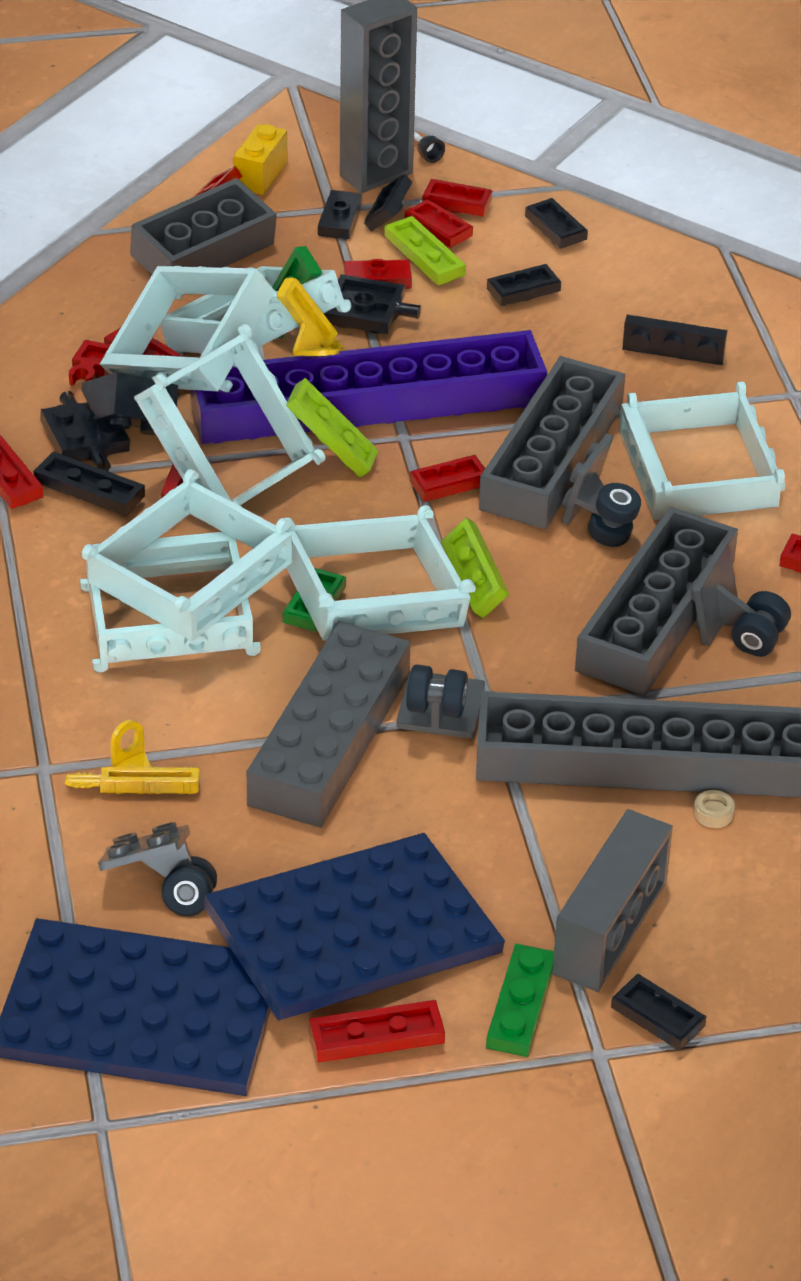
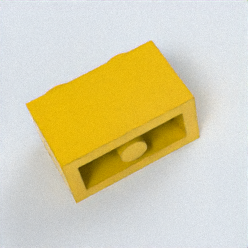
M258 123L234 154L233 167L236 166L243 176L239 181L253 193L264 195L287 164V130L276 128L270 124Z

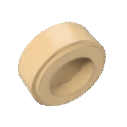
M703 791L695 799L694 817L701 825L709 828L725 827L733 820L735 803L732 797L723 791Z

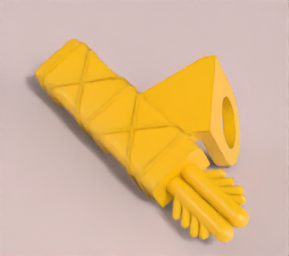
M286 278L276 295L300 327L293 349V356L337 355L339 351H345L339 339H335L338 334L335 327L325 317L320 307L317 306L303 288V285L300 284V281L297 278Z
M130 719L120 723L112 734L110 742V767H102L101 775L87 774L85 772L81 774L78 772L77 774H68L65 777L66 786L81 787L82 789L85 787L87 789L100 787V793L191 795L199 791L200 769L192 767H151L145 753L143 726L139 722ZM133 729V742L126 749H121L120 742L122 736L126 731Z

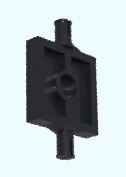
M341 274L338 279L343 299L350 300L351 308L348 312H339L335 307L323 313L332 325L340 328L348 327L371 333L388 334L394 320L399 316L419 319L421 305L402 302L405 297V285Z
M66 391L60 395L59 399L63 405L41 409L40 421L56 452L76 460H91L95 467L109 471L111 463L108 461L107 456L129 452L130 439L125 430L112 428L109 426L108 421L96 419L88 402L77 403L71 391H68V395Z

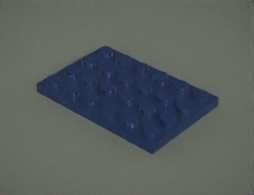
M425 832L204 895V909L278 1021L502 953L505 943L504 938Z
M36 918L0 1016V1058L247 1096L271 1009L230 947Z

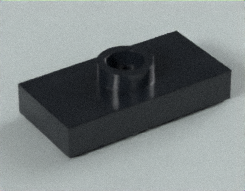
M402 174L382 188L364 220V224L370 231H373L394 217L403 208L404 205L401 202L412 184V181L406 174Z
M331 190L318 223V235L350 239L362 205V194Z
M553 198L525 207V217L560 249L587 240L588 230Z
M547 264L489 278L487 279V290L502 307L561 291V281Z
M636 974L612 997L611 1008L678 1051L686 1046L706 1025L707 1016L640 974Z

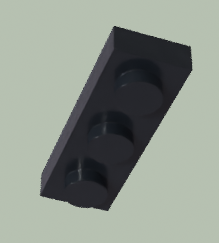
M627 314L624 323L622 350L723 366L728 330Z
M54 451L33 471L34 476L43 486L127 516L145 497V485Z

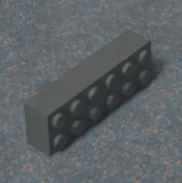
M366 0L341 9L340 176L361 194L390 183L402 174L407 176L413 174L418 7L408 0Z
M560 356L480 476L479 510L547 529L562 505L566 493L574 486V483L570 482L574 468L578 462L585 463V456L592 443H600L620 412L621 404H623L625 373Z
M670 506L577 637L575 671L645 696L696 621L695 601L691 599L692 585L696 579L700 578L706 568L708 557L711 554L714 555L721 542L729 543L732 564H734L738 529Z
M338 622L246 771L247 806L321 828L407 681L410 672L411 641Z

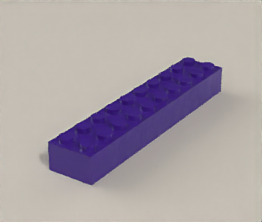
M531 330L339 351L337 355L293 356L263 360L268 370L275 376L277 385L286 401H288L295 385L306 378L355 427L382 423L391 424L416 419L425 420L451 415L459 416L485 411L494 412L511 408H526L547 376V369ZM232 366L225 380H230L233 384L229 392H224L220 389L218 391L190 390V402L201 444H218L227 441L253 440L261 437L277 436L237 367ZM297 418L304 432H312L300 419Z

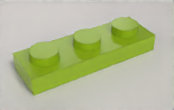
M413 216L385 225V237L437 285L466 276V264Z
M306 378L297 383L286 406L293 412L296 418L300 419L359 478L370 472L379 450Z
M466 517L441 540V544L460 580L470 579L473 581L476 589L475 592L468 593L471 597L469 603L473 612L484 618L510 593L476 523Z

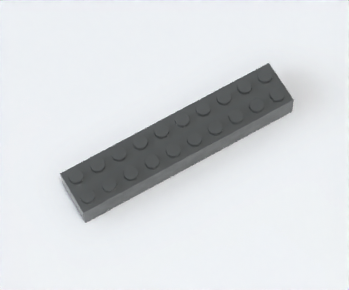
M480 691L476 780L689 792L720 790L727 794L801 797V708Z

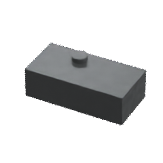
M235 178L132 224L130 255L151 275H153L157 266L223 268L273 245L277 214L241 181Z
M630 809L625 811L557 916L553 975L596 992L600 991L667 883L673 825Z

